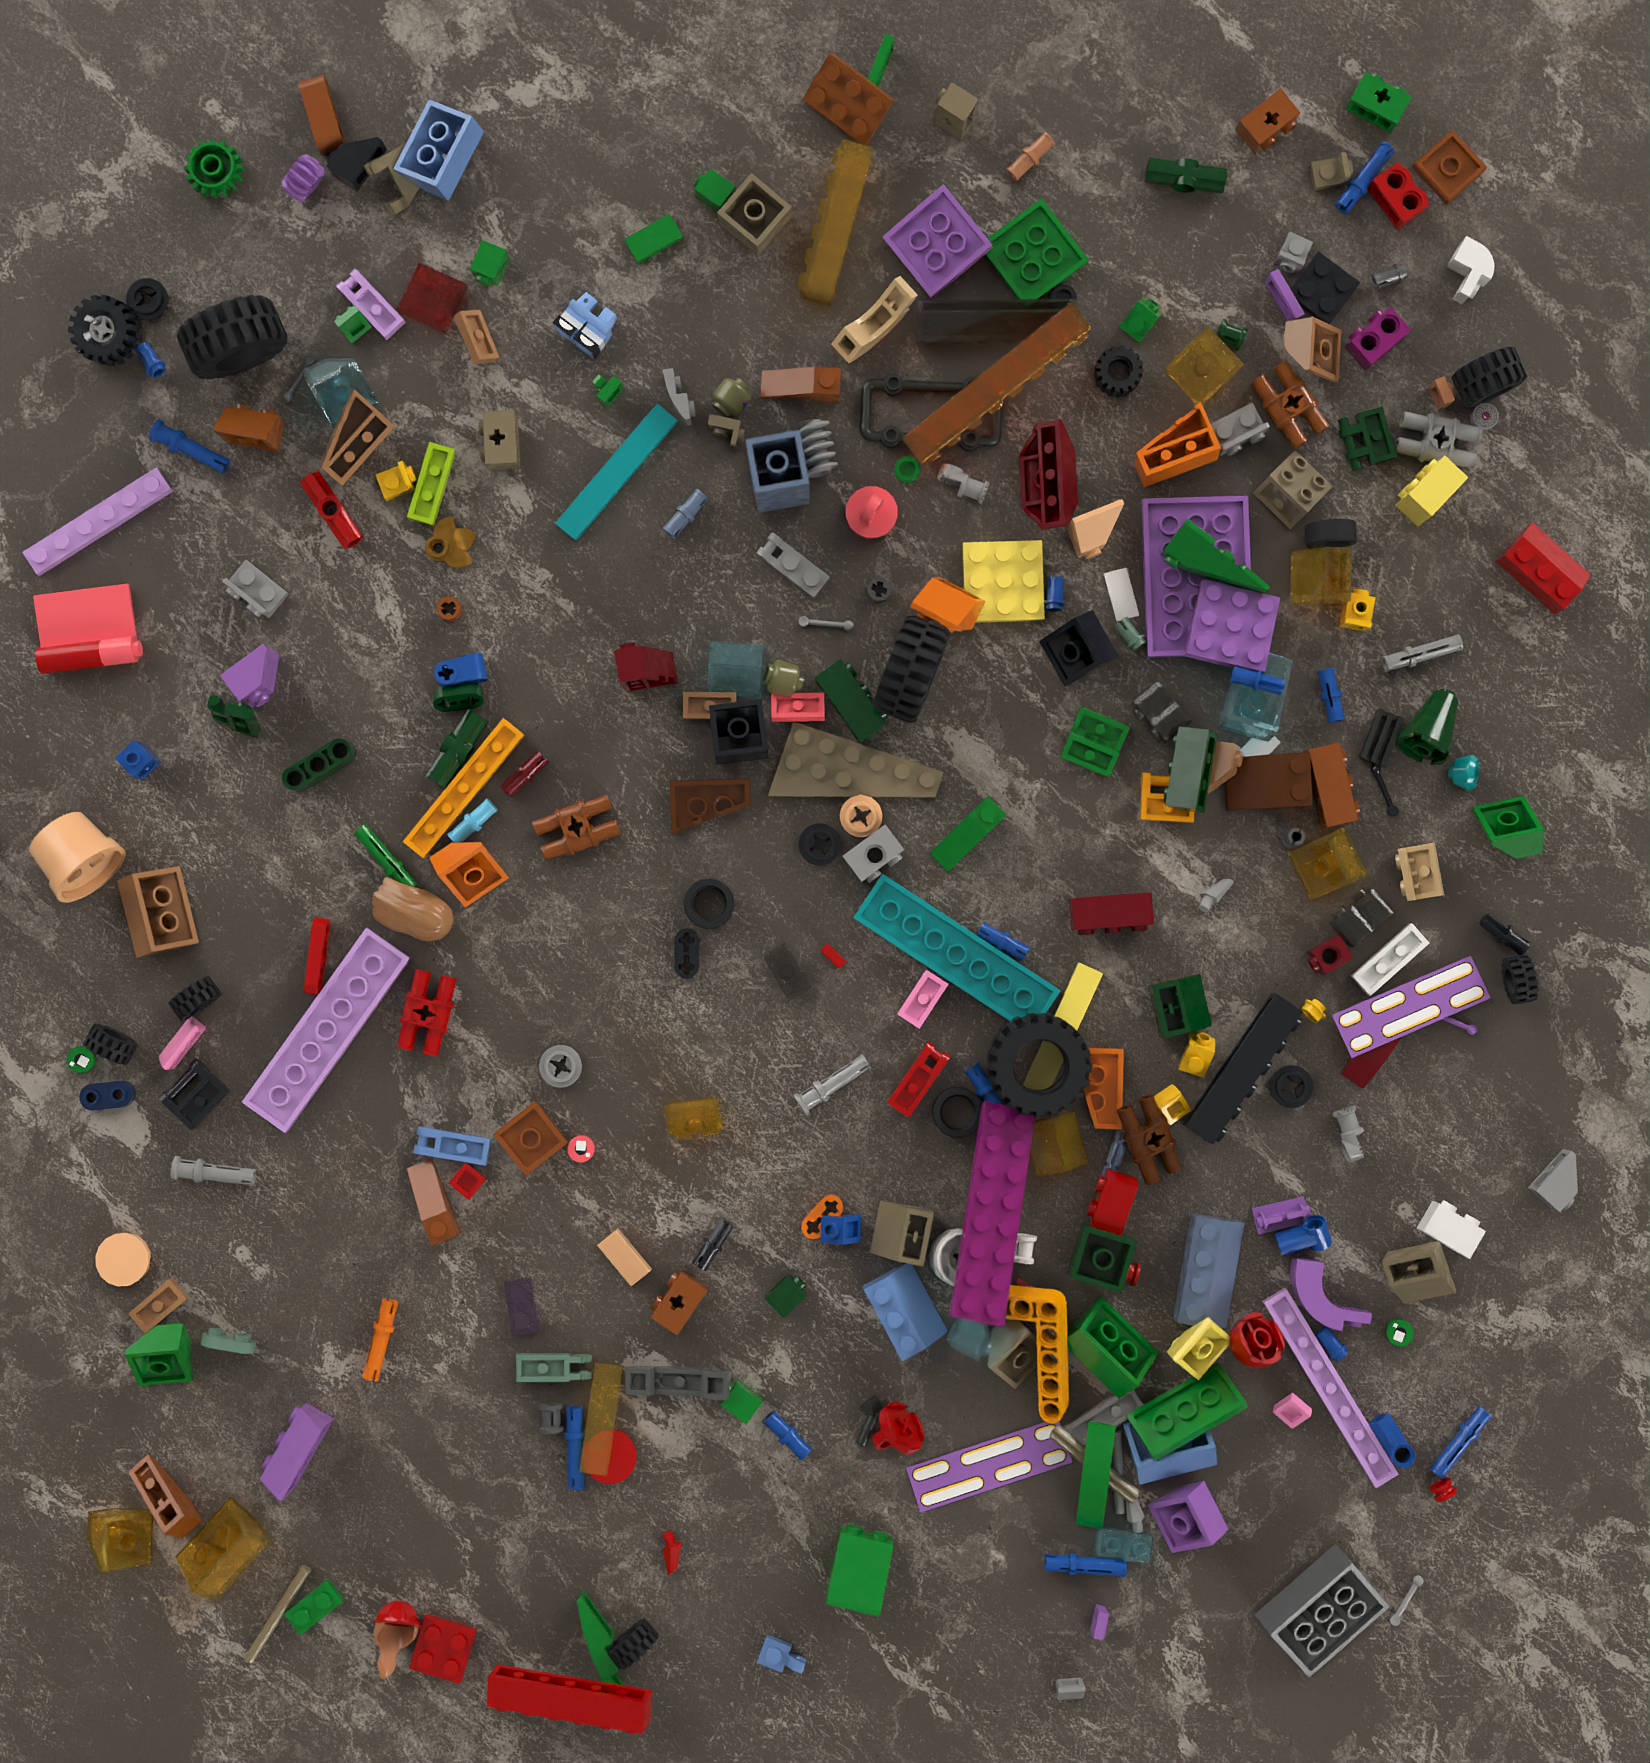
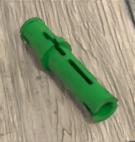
M364 824L355 831L353 835L358 838L386 871L385 875L387 877H391L393 880L415 888L418 886V883L403 868V862L397 861L367 824Z

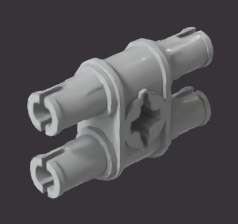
M1406 411L1402 413L1400 427L1422 431L1423 439L1420 442L1402 437L1397 438L1395 443L1396 453L1417 457L1419 462H1431L1433 459L1438 462L1442 457L1446 456L1456 466L1469 469L1474 468L1477 453L1458 450L1453 445L1455 439L1479 443L1483 431L1482 427L1462 424L1457 418L1448 419L1435 416L1434 413L1427 414L1426 416ZM1437 435H1439V440L1443 441L1439 446L1438 440L1434 439Z

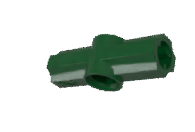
M1149 157L1145 172L1146 183L1172 186L1175 191L1182 193L1200 190L1222 194L1227 180V169L1199 165L1198 161L1189 158L1171 161Z
M468 709L455 731L451 732L442 743L439 750L441 753L432 764L426 777L446 788L460 766H463L471 757L475 749L474 744L489 722Z

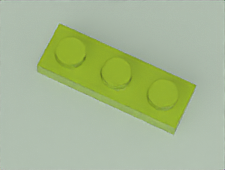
M429 442L407 518L409 520L430 526L435 525L455 458V449Z

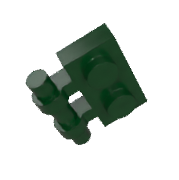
M1383 407L1357 413L1355 415L1357 425L1350 426L1348 417L1338 420L1340 428L1338 434L1340 439L1344 441L1347 451L1345 453L1346 461L1350 462L1352 471L1363 468L1360 458L1367 456L1369 466L1390 461L1397 457ZM1357 434H1360L1364 446L1357 449L1353 437Z
M212 695L209 697L207 706L214 721L230 726L233 731L255 738L258 737L261 728L254 711L249 705L240 702L236 704L227 702V705H225L218 696Z

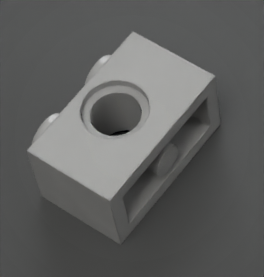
M885 824L843 855L842 858L861 883L864 880L870 883L881 875L879 869L884 865L888 864L889 867H892L903 858L900 853L904 849ZM876 848L881 851L882 860L880 862L872 863L868 860L867 853L870 849Z

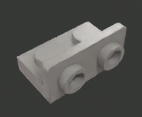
M1253 402L1211 424L1221 447L1219 456L1225 453L1231 456L1242 449V444L1248 441L1254 444L1266 437L1264 433L1270 427L1268 422L1263 423Z
M248 560L242 563L230 579L225 577L222 581L228 586L225 591L238 601L241 597L249 603L246 608L258 617L263 614L270 618L289 595V593Z

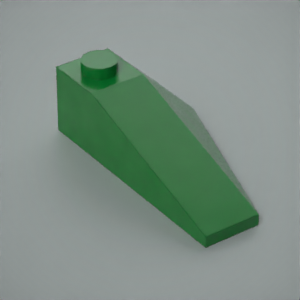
M1186 519L1160 554L1164 557L1163 561L1173 569L1178 567L1185 572L1263 594L1270 587L1248 567L1241 564L1237 566L1234 563L1233 554L1228 550L1217 549L1213 545L1216 540L1188 519Z

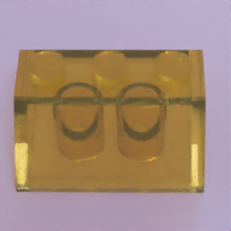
M230 1497L175 1557L192 1593L216 1602L271 1541L262 1524L240 1503Z

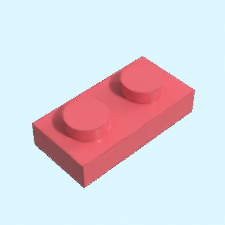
M771 693L772 722L825 721L824 693H794L790 697Z

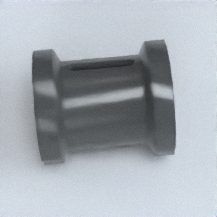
M547 1402L539 1404V1410L542 1411L540 1433L555 1434L564 1431V1426L561 1425L560 1414L563 1403Z

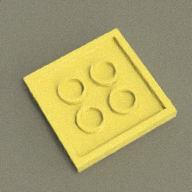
M1042 540L963 542L964 590L985 600L975 623L1044 621Z

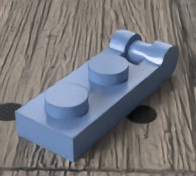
M418 1126L416 1133L419 1135L418 1143L414 1145L413 1153L487 1165L492 1138ZM429 1137L436 1138L435 1147L428 1146Z

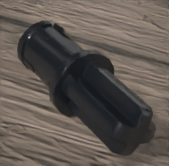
M1485 914L1480 920L1479 924L1481 927L1495 936L1498 943H1504L1515 951L1517 955H1523L1530 947V942L1513 931V926L1505 925L1492 914Z
M725 1219L718 1221L709 1237L704 1238V1245L692 1261L694 1265L698 1264V1268L704 1271L708 1270L716 1254L723 1250L721 1246L733 1229L730 1222Z

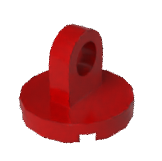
M898 1401L890 1402L880 1411L879 1421L881 1430L871 1438L876 1450H883L893 1446L899 1452L909 1455L915 1453L923 1446L921 1445L925 1437L923 1426L914 1412L909 1413L905 1409L908 1406Z

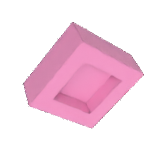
M1292 1392L1274 1405L1273 1413L1293 1429L1311 1417L1312 1409Z

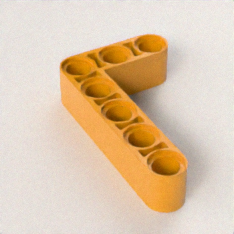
M1010 1285L1005 1319L1036 1322L1039 1414L1044 1421L1057 1423L1069 1406L1066 1298L1063 1293L1054 1289ZM1021 1300L1027 1302L1029 1307L1023 1305ZM1047 1303L1052 1304L1056 1309H1051ZM1047 1328L1054 1330L1056 1335L1050 1333ZM1049 1354H1053L1057 1360L1052 1359ZM1049 1379L1055 1380L1057 1384H1053ZM1050 1404H1054L1058 1409L1053 1408Z

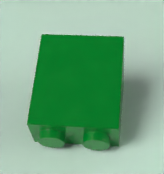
M848 1524L847 1527H840L826 1586V1604L880 1616L894 1546L893 1538H889V1534L882 1531L864 1532L862 1527Z

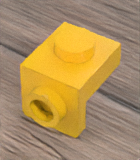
M1190 1032L1188 1044L1179 1062L1178 1070L1204 1078L1215 1054V1039L1206 1033Z

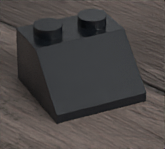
M1093 610L1075 617L1039 641L1065 687L1119 656Z
M762 699L709 705L716 765L768 759Z

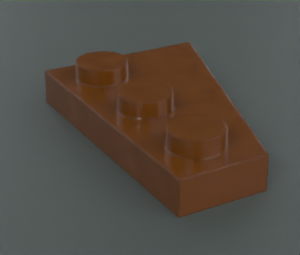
M750 778L669 781L671 834L750 806Z

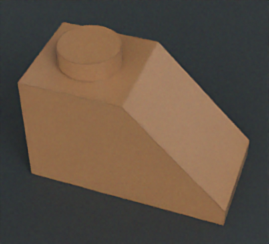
M1216 742L1208 794L1234 776L1237 772V767H1241L1243 752L1240 751L1241 748L1235 743Z

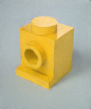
M1354 589L1353 593L1349 592L1345 595L1339 627L1364 632L1370 629L1376 597L1369 596L1370 592L1363 589ZM1357 604L1364 606L1363 612H1359L1356 609Z

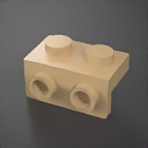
M1435 843L1398 849L1399 854L1395 856L1397 869L1402 870L1403 881H1400L1402 895L1407 897V901L1444 895Z

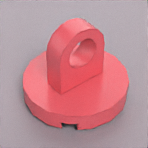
M866 486L856 490L846 505V520L849 528L857 536L864 539H877L886 536L894 528L898 517L897 504L893 496L885 489L877 486Z

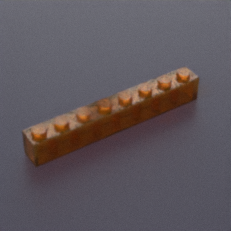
M1073 302L1069 303L901 439L921 464L925 461L928 465L941 455L939 453L940 449L945 445H948L949 448L962 439L959 435L967 428L970 431L975 429L983 422L980 417L988 411L993 414L1004 405L1002 400L1010 394L1013 398L1025 388L1023 385L1025 381L1030 377L1033 380L1040 377L1046 372L1045 365L1050 361L1054 363L1060 361L1068 354L1065 349L1073 343L1076 347L1089 337L1087 332L1092 328Z

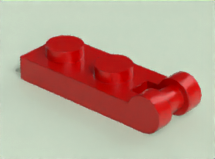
M930 1041L924 1046L887 1101L889 1105L908 1118L951 1057L946 1052L941 1053L935 1049V1045ZM928 1057L936 1062L932 1069L924 1064Z

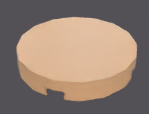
M125 1232L116 1233L106 1238L98 1247L95 1256L96 1268L100 1276L107 1283L118 1287L129 1286L140 1281L148 1272L151 1252L147 1243L138 1235Z

